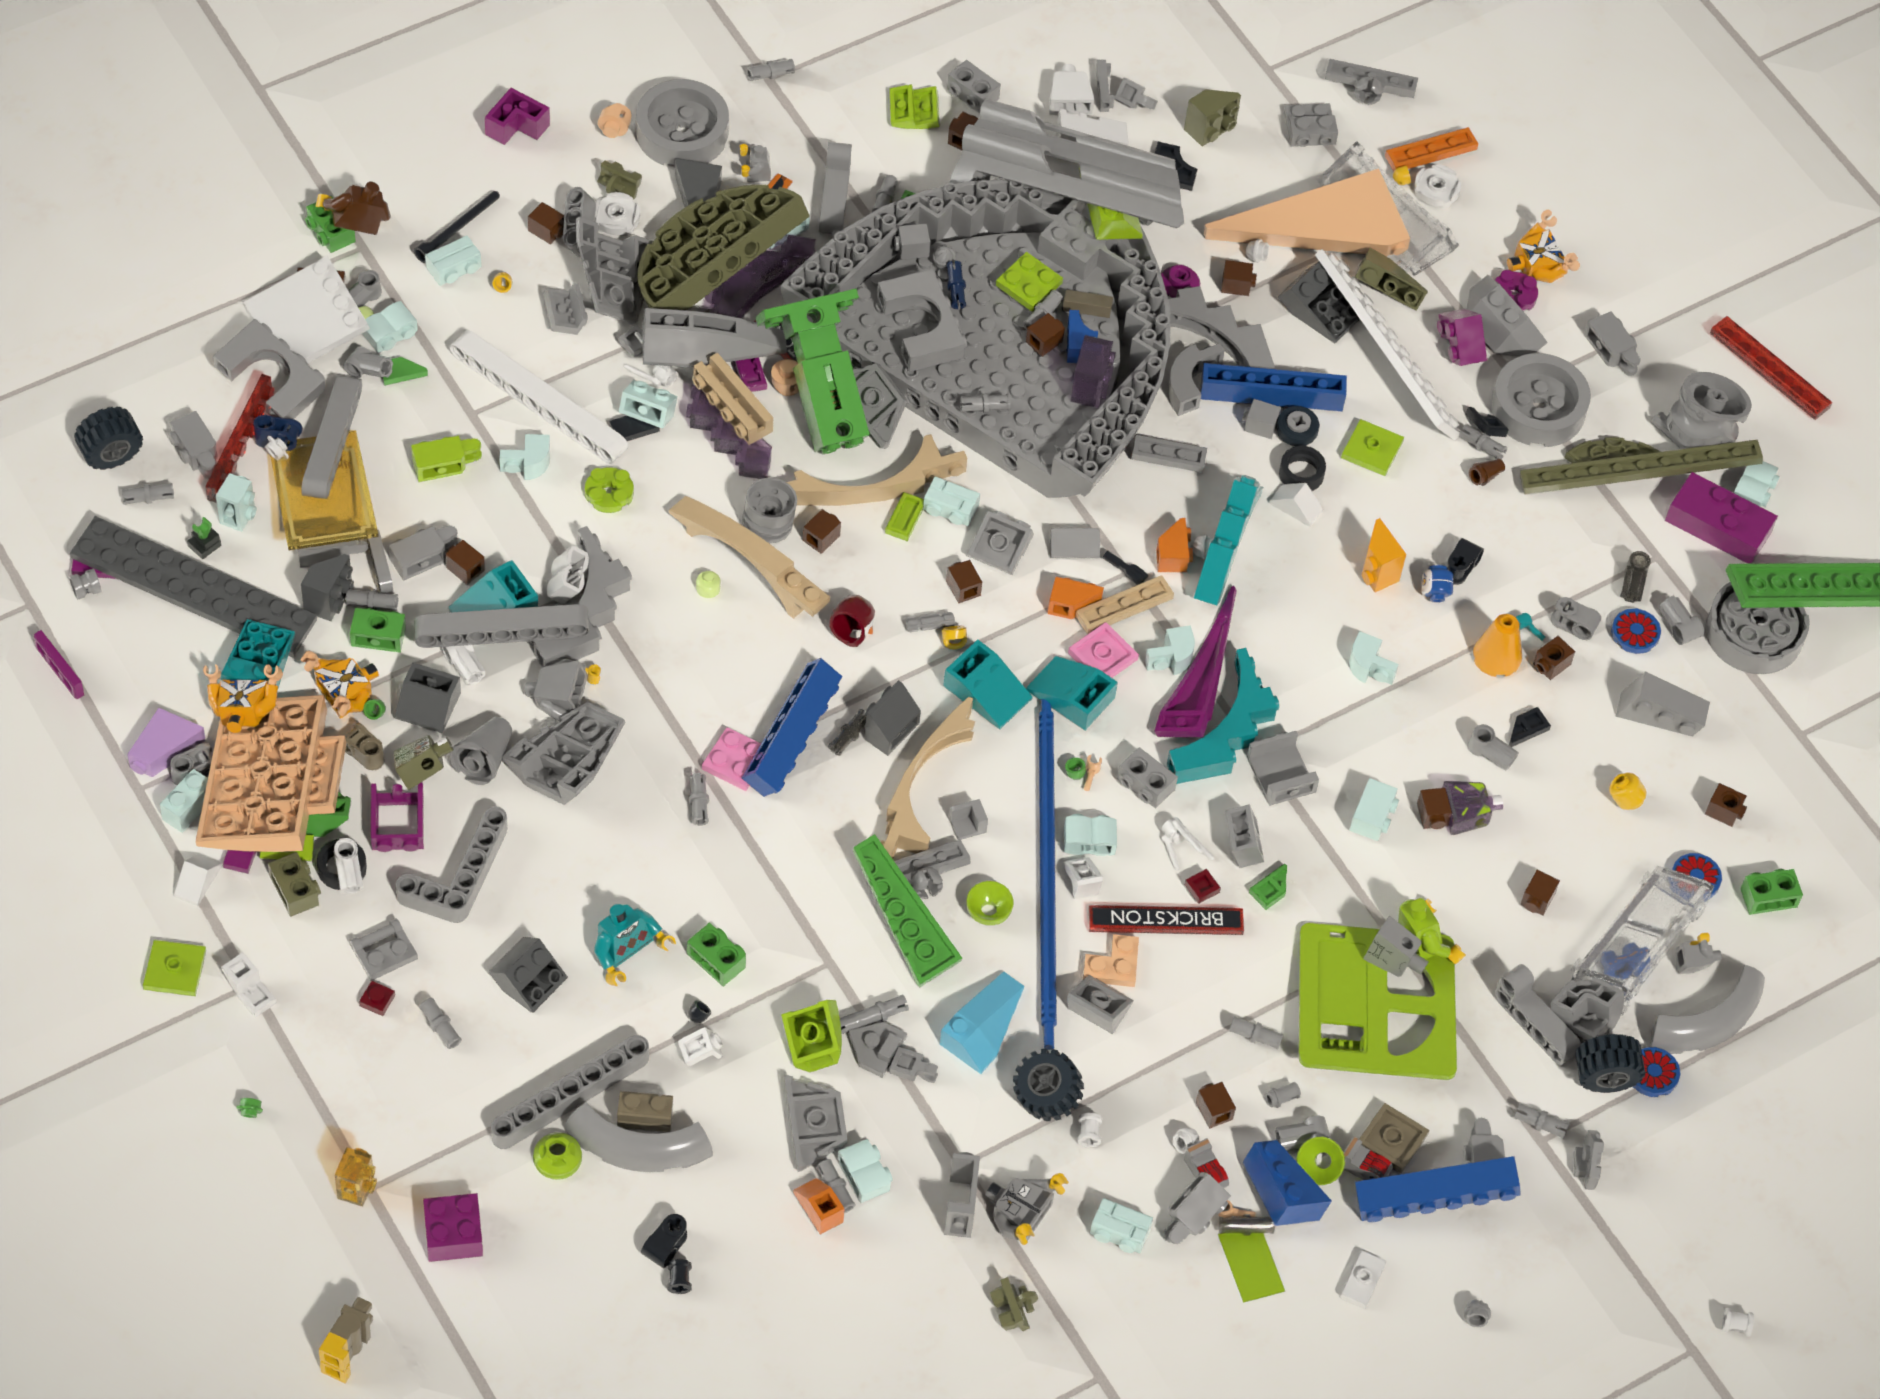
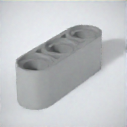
M574 187L566 195L563 243L576 256L581 257L576 241V218L581 217L595 222L596 202L583 188Z

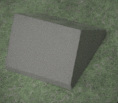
M1088 975L1067 996L1069 1010L1111 1034L1115 1032L1134 1001L1091 975Z

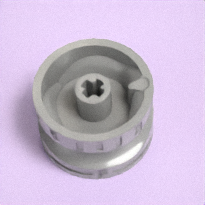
M1711 372L1692 373L1685 379L1679 392V400L1673 404L1667 416V427L1672 436L1688 448L1734 443L1739 434V427L1736 422L1744 423L1746 421L1752 404L1746 391L1729 378Z

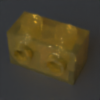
M346 1147L334 1175L337 1199L363 1207L368 1194H373L377 1184V1178H374L376 1166H373L372 1155L361 1148L351 1149Z

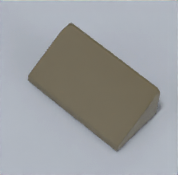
M1066 289L1063 311L1079 310L1080 314L1110 318L1113 297Z

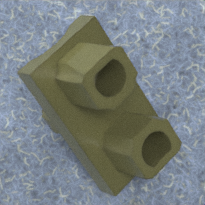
M605 160L601 163V172L597 182L606 186L607 193L621 192L635 199L638 188L641 185L642 175L635 171L632 173L625 171L622 164L616 161L609 163Z
M1008 1277L1001 1279L1002 1286L991 1291L990 1295L997 1308L1009 1303L1011 1310L998 1315L1002 1327L1005 1331L1017 1327L1022 1331L1030 1329L1023 1307H1025L1027 1313H1032L1034 1311L1033 1304L1038 1300L1037 1293L1035 1291H1027L1024 1285L1018 1288L1020 1293L1018 1295L1014 1284L1010 1283Z

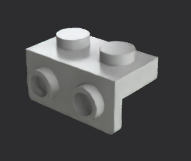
M573 283L569 291L546 288L543 295L551 331L578 335L588 320L579 284Z

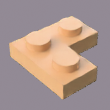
M1113 934L1111 957L1086 954L1083 980L1088 975H1091L1105 984L1135 987L1139 937Z

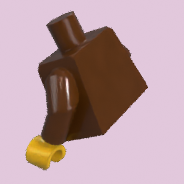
M372 181L367 182L365 187L349 186L344 193L333 199L325 194H318L316 207H323L326 211H332L334 227L377 235L381 221H388L391 217L388 203L383 200L382 192L379 191V185Z

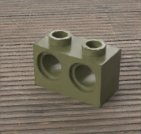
M297 852L268 863L270 878L290 917L319 906L318 895L321 894L320 887L316 880L311 881L309 865L305 859L301 861ZM288 872H295V873L292 874V875H287V874H286V873H288ZM299 892H305L304 895H297Z

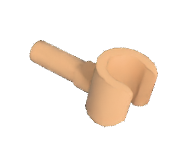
M1091 755L1087 757L1085 791L1090 790L1094 775L1100 772L1101 757L1098 763L1090 761Z
M1227 1200L1228 1205L1225 1209L1229 1210L1218 1214L1222 1220H1229L1232 1216L1255 1218L1256 1213L1233 1208L1232 1203Z

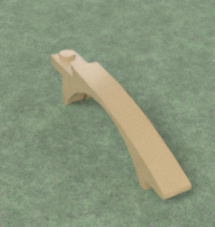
M930 434L924 436L922 446L914 460L901 472L887 480L864 486H841L818 480L799 470L794 472L796 480L786 483L790 484L795 490L798 499L797 505L841 506L886 501L901 497L903 492L911 495L924 492L925 483H932L935 476L943 479L966 472L967 456L965 451H960L941 457Z
M687 496L669 510V514L686 526V533L691 537L695 535L714 537L733 547L748 559L770 583L782 601L788 615L793 619L803 610L813 617L830 602V596L797 571L791 559L730 517Z
M968 697L953 710L926 740L898 785L887 809L886 821L888 824L885 834L888 836L886 841L881 840L882 845L892 859H894L897 848L915 854L929 850L931 838L922 829L913 813L910 802V788L920 768L932 756L952 745L972 740L974 732L970 730H973L975 721L969 719L973 706V698Z

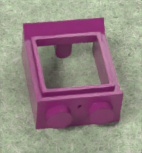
M423 782L418 784V792L403 793V786L400 784L392 786V793H377L376 783L371 784L372 850L380 852L405 850L412 852L424 849ZM417 805V834L379 835V806Z

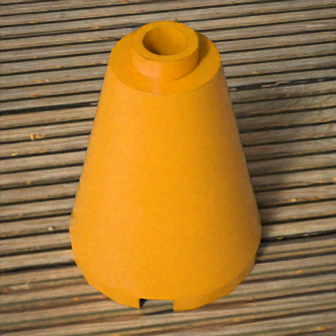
M1499 615L1476 642L1473 649L1474 662L1482 672L1494 677L1504 674L1505 676H1510L1521 665L1520 627L1517 618L1513 615Z

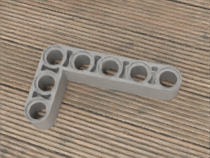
M494 806L485 811L450 887L413 874H403L396 880L397 901L405 907L449 922L460 923L464 921L469 915L507 834V814L505 810ZM489 842L490 844L483 845L482 843ZM480 863L478 866H473L472 864ZM470 884L468 887H463L462 885ZM412 889V891L405 892L403 890ZM436 897L434 900H429L428 898ZM453 905H460L461 907H459V908H453L452 906H453Z

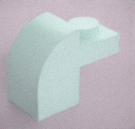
M525 434V450H500V472H524V480H531L541 476L547 470L550 462V435Z
M1191 625L1167 629L1164 641L1165 646L1147 649L1145 659L1147 671L1164 670L1171 667L1173 675L1184 672L1190 666L1195 647Z
M1359 631L1349 660L1351 672L1363 683H1366L1368 676L1379 682L1392 685L1399 664L1378 656L1382 644L1381 639Z

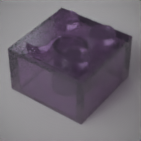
M1085 335L1074 373L1071 402L1099 408L1101 399L1106 400L1109 388L1108 383L1112 378L1113 364L1116 352L1112 351L1113 341Z

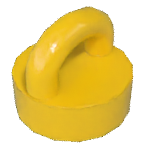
M959 625L943 628L942 639L944 646L952 650L963 648L967 643L966 627ZM961 639L959 643L953 644L949 642V640Z

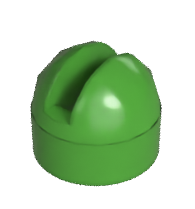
M374 698L364 704L363 711L367 718L376 720L384 715L386 706L383 701ZM377 705H378L379 708H378L377 713L375 714V713H373V712L375 711V709H376V707H377Z
M1071 758L1065 764L1068 777L1073 780H1079L1084 777L1086 773L1084 760L1081 758Z

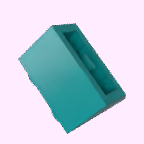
M511 560L489 571L454 601L448 609L453 613L538 607V594L514 561Z
M247 619L221 672V680H268L269 683V678L264 674V668L269 664L272 667L271 675L275 673L276 666L284 672L295 631ZM281 679L276 682V685L278 686V688H279V684H280Z
M978 639L945 669L943 686L962 701H965L968 697L973 698L972 709L998 729H1001L1033 699L1032 695L998 654Z
M1055 656L1026 689L1038 699L1048 701L1051 708L1086 731L1115 699L1118 682L1098 668Z

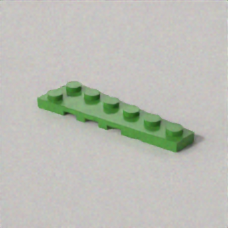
M874 834L854 846L853 852L919 988L960 963L962 956L877 836Z

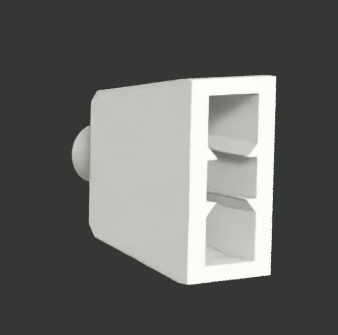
M1065 64L1062 67V71L1054 73L1049 114H1059V110L1062 108L1066 109L1069 114L1079 115V113L1092 115L1094 95L1087 73L1076 71L1073 64Z

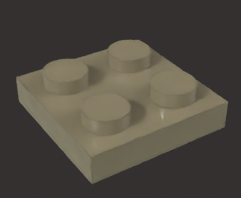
M1384 1103L1359 1140L1362 1141V1146L1375 1154L1387 1158L1392 1163L1393 1169L1402 1174L1427 1138L1430 1130Z

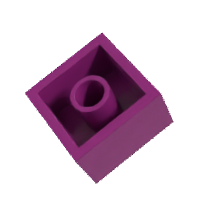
M478 1193L423 1199L429 1262L483 1256Z

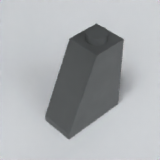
M676 158L675 178L684 208L701 198L703 201L716 197V192L720 190L722 182V166Z

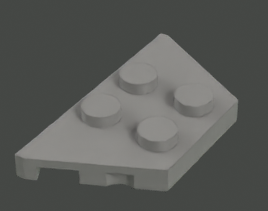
M875 363L861 369H853L868 430L880 447L887 449L904 411L907 399L880 364Z
M785 1075L784 1082L797 1172H800L847 1144L848 1139L841 1092L830 1088H821L818 1084L808 1082V1084L793 1080V1076Z

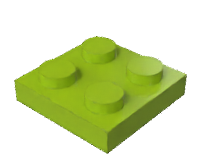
M1025 252L996 280L998 288L1031 312L1034 311V307L1038 303H1042L1052 290H1056L1063 283V277L1028 252Z

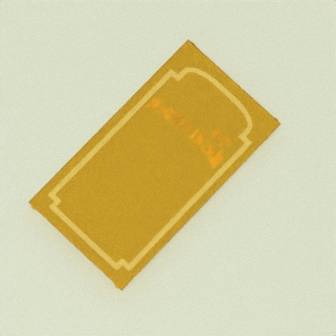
M349 431L328 499L302 496L301 493L303 477L317 436L297 439L295 449L285 451L289 456L288 459L282 457L280 460H276L270 455L288 551L379 537L356 431Z

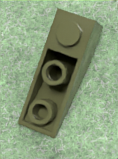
M1369 248L1355 275V278L1416 311L1428 293V290L1393 260L1372 248Z

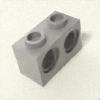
M967 59L948 74L947 90L953 96H957L964 101L971 109H975L980 113L985 99L999 100L1001 84Z
M1140 747L1119 766L1117 777L1125 788H1130L1138 794L1144 803L1150 804L1155 809L1175 791L1178 778Z
M1250 804L1225 810L1232 853L1239 868L1264 862L1258 823Z

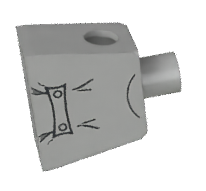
M1390 916L1376 934L1363 958L1367 962L1397 977H1401L1407 967L1421 975L1429 962L1416 954L1422 944L1421 940Z

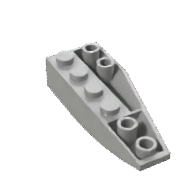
M645 308L642 323L643 365L694 367V365L701 361L704 365H709L710 356L716 353L725 362L785 354L787 351L784 331L775 327L766 329L765 325L757 326V322L720 314Z

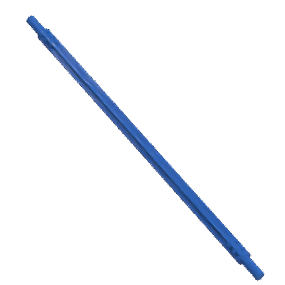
M1041 699V712H1039L1041 1025L1044 1027V1049L1052 1050L1054 1049V1027L1057 1025L1054 713L1051 711V704L1045 699Z

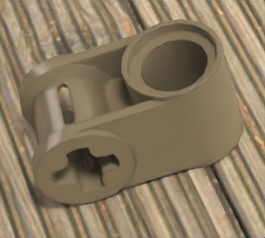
M356 723L354 729L345 735V752L355 758L366 769L378 770L385 762L382 742L372 735L364 725Z

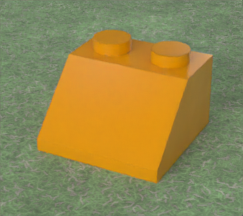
M1380 518L1375 521L1362 571L1363 581L1366 585H1370L1374 592L1400 581L1406 558L1405 551Z

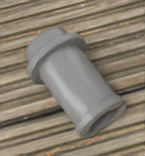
M1292 1082L1278 1089L1270 1088L1269 1092H1266L1265 1098L1270 1107L1279 1108L1282 1103L1300 1098L1301 1091L1298 1084Z

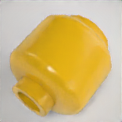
M1629 772L1617 775L1609 787L1610 795L1616 804L1625 810L1639 808L1647 794L1646 788L1639 777Z

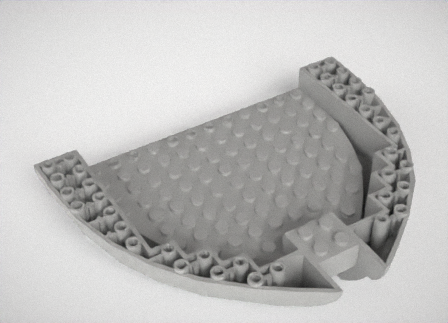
M1009 180L947 183L943 187L925 190L882 206L842 231L837 232L833 239L807 259L781 285V294L785 305L857 288L859 298L853 302V306L848 307V310L838 312L841 322L836 325L841 350H848L852 368L861 369L875 363L880 364L907 399L906 408L1048 498L1070 497L1079 494L1085 497L1109 471L1145 421L1163 381L1170 348V304L1159 265L1142 227V239L1096 240L1092 221L1081 215L1086 202ZM927 224L930 238L929 257L901 260L899 250H895L894 236H898V226ZM946 244L953 247L957 254L956 261L962 263V275L966 281V288L964 289L966 307L961 309L958 300V309L951 307L950 310L952 315L957 316L959 331L966 337L967 348L964 350V357L962 359L909 372L901 354L902 340L928 333L938 326V322L933 315L921 309H907L884 315L877 298L878 282L933 269L936 278L939 277L942 282L944 296H948L951 304L950 291L947 289V282L949 281L948 269L937 267L933 260L935 249ZM1025 252H1028L1063 277V283L1056 289V291L1062 294L1063 299L1066 289L1113 297L1110 318L1080 314L1082 322L1089 329L1098 331V341H1102V354L1097 355L1095 365L1067 363V323L1069 312L1063 311V302L1052 312V316L1060 320L1065 327L1063 342L1043 357L1026 343L1027 330L1023 326V322L1033 312L996 286V280ZM807 316V319L813 323L812 318ZM985 393L988 396L1010 395L1009 401H1000V403H1010V410H989L988 413H983V411L961 412L960 406L971 404H960V397L982 396Z

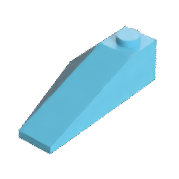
M1001 973L962 1007L941 1029L939 1045L979 1074H982L999 1053L1011 1018L1024 990V985L1007 973Z

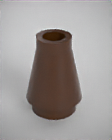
M1499 458L1492 461L1475 463L1469 470L1470 480L1477 486H1485L1497 475L1505 471V464Z

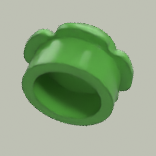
M241 1098L240 1104L236 1106V1109L241 1111V1116L256 1118L257 1114L263 1112V1109H261L262 1101L253 1098Z

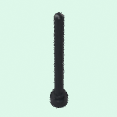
M491 192L432 241L422 242L416 246L414 254L417 259L422 263H426L425 254L436 250L497 201L500 197L499 192Z

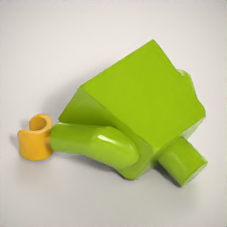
M1409 899L1403 902L1399 907L1398 923L1421 940L1422 944L1416 954L1425 960L1433 956L1449 958L1454 964H1457L1466 956L1457 944L1451 948L1443 945L1440 926L1433 914L1437 910L1430 905L1432 903L1430 899Z

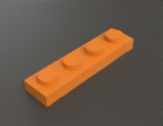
M1467 127L1386 150L1385 157L1393 171L1402 166H1407L1410 169L1477 150L1478 142L1470 128Z

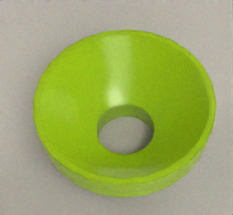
M984 881L976 884L970 889L966 900L970 916L983 925H998L1004 922L1010 916L1014 905L1013 896L1009 889L995 881ZM985 905H992L996 908V913L986 915L982 912L981 908Z
M562 1132L549 1133L537 1142L533 1152V1161L536 1169L543 1176L557 1180L565 1179L572 1176L579 1169L582 1162V1151L578 1141L569 1134ZM553 1144H562L565 1147V1152L561 1155H554L550 1152V1147Z
M1314 1137L1307 1140L1300 1147L1297 1154V1163L1317 1185H1327L1333 1183L1341 1176L1345 1167V1155L1340 1145L1334 1140L1327 1137ZM1322 1152L1327 1153L1331 1157V1164L1325 1169L1319 1167L1316 1163L1317 1156Z

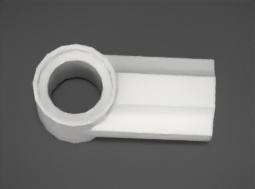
M472 645L442 647L446 660L450 665L454 664L466 684L474 685L486 676L484 668L474 654Z
M342 838L334 846V862L337 868L340 891L347 894L363 890L357 854L358 847L356 842L350 838ZM341 850H349L352 852V855L343 857L339 852Z

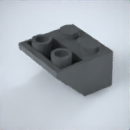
M343 554L311 565L301 583L303 609L328 621H332L335 614L340 613L347 591L349 589L352 590L354 586L350 555Z
M412 662L403 681L395 719L443 733L461 694L460 677Z
M898 680L892 687L888 686L877 703L873 702L865 712L864 739L889 756L919 725L921 710L901 681Z
M522 937L488 971L504 993L532 1013L568 978L540 938Z

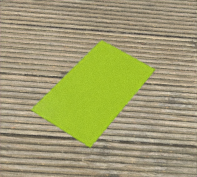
M1260 1223L1218 1234L1243 1303L1285 1292Z

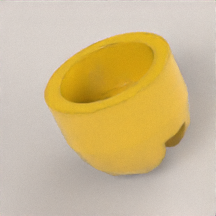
M1407 166L1399 167L1393 172V181L1396 184L1407 185L1411 183Z
M506 272L498 273L493 280L494 289L500 293L508 292L513 283L511 275ZM502 278H505L506 286H502Z

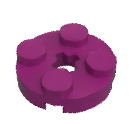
M1504 270L1501 272V275L1495 278V281L1502 286L1522 310H1531L1535 306L1538 298V288L1534 277L1520 272ZM1511 290L1518 291L1519 293L1516 296L1512 295Z

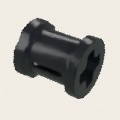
M675 1259L668 1262L670 1282L667 1285V1290L669 1292L685 1294L692 1290V1284L689 1282V1271L692 1269L691 1262L685 1259Z

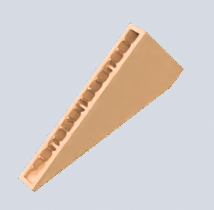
M1379 168L1207 223L1204 229V237L1208 240L1250 243V241L1262 239L1263 242H1267L1272 246L1314 250L1323 249L1325 251L1366 254L1369 248H1372L1385 256L1404 253L1408 249L1410 236Z

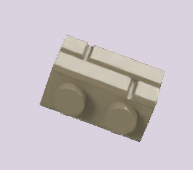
M620 1091L617 1111L618 1127L671 1132L673 1096Z

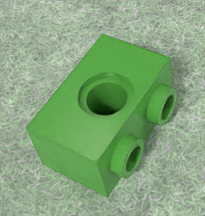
M355 608L350 629L351 646L401 653L406 631L405 614L396 611H377L372 608Z

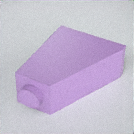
M158 708L128 752L130 768L140 775L146 774L154 777L170 766L174 756L206 741L204 727Z

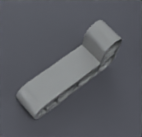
M828 142L819 232L832 233L836 229L843 230L852 144Z
M1519 964L1499 979L1495 990V997L1499 1004L1556 1064L1563 1065L1575 1056L1576 1049L1582 1043L1532 990L1534 976L1528 967Z

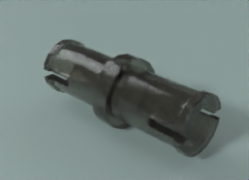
M859 709L848 724H843L840 728L841 732L828 744L832 752L837 749L836 755L840 756L852 741H856L859 738V733L866 723V714L862 715L865 710Z
M1244 1214L1243 1217L1220 1216L1219 1226H1222V1228H1219L1220 1234L1243 1233L1244 1236H1250L1251 1233L1273 1234L1275 1225L1272 1224L1271 1217H1251L1250 1214Z

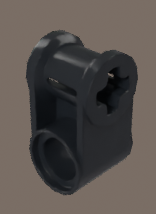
M1464 538L1459 540L1448 558L1447 570L1453 573V585L1465 582L1473 568L1481 560L1484 548Z
M679 1214L668 1215L656 1231L646 1240L641 1249V1254L660 1267L666 1268L668 1262L673 1260L675 1254L687 1240V1222L685 1218Z

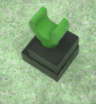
M205 517L202 518V524L199 527L195 524L192 525V538L187 541L188 547L202 560L222 546L219 534L211 528V522Z

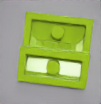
M912 84L889 88L892 127L903 129L940 127L939 96L936 86L916 90L913 89Z

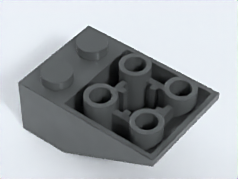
M1320 261L1306 269L1278 296L1293 316L1334 344L1360 320Z

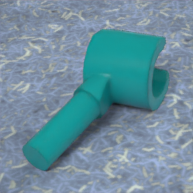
M1528 613L1516 616L1520 630L1527 628L1541 641L1546 638L1532 624V618Z

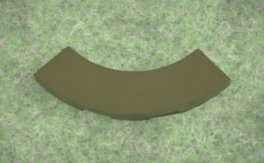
M1605 437L1604 440L1592 442L1589 440L1573 447L1566 452L1565 459L1571 463L1661 451L1640 441L1635 443L1620 437Z

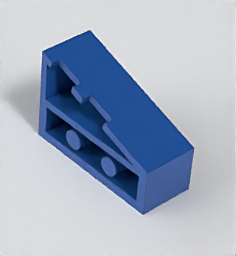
M1277 1140L1255 1142L1243 1160V1164L1275 1226L1320 1221L1332 1202Z

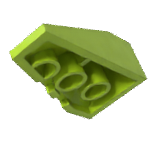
M1079 165L1078 170H1079V174H1080V178H1081L1080 165ZM1087 203L1096 240L1142 239L1143 234L1138 217Z

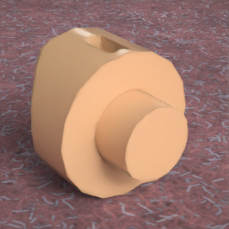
M620 103L610 105L601 111L598 126L603 131V134L609 138L623 136L627 133L631 123V111Z
M790 359L776 362L771 370V382L775 389L783 396H792L799 392L793 370L798 362Z

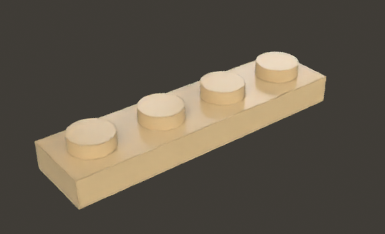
M1161 575L1076 610L1075 616L1088 635L1105 622L1112 625L1172 600L1174 592Z

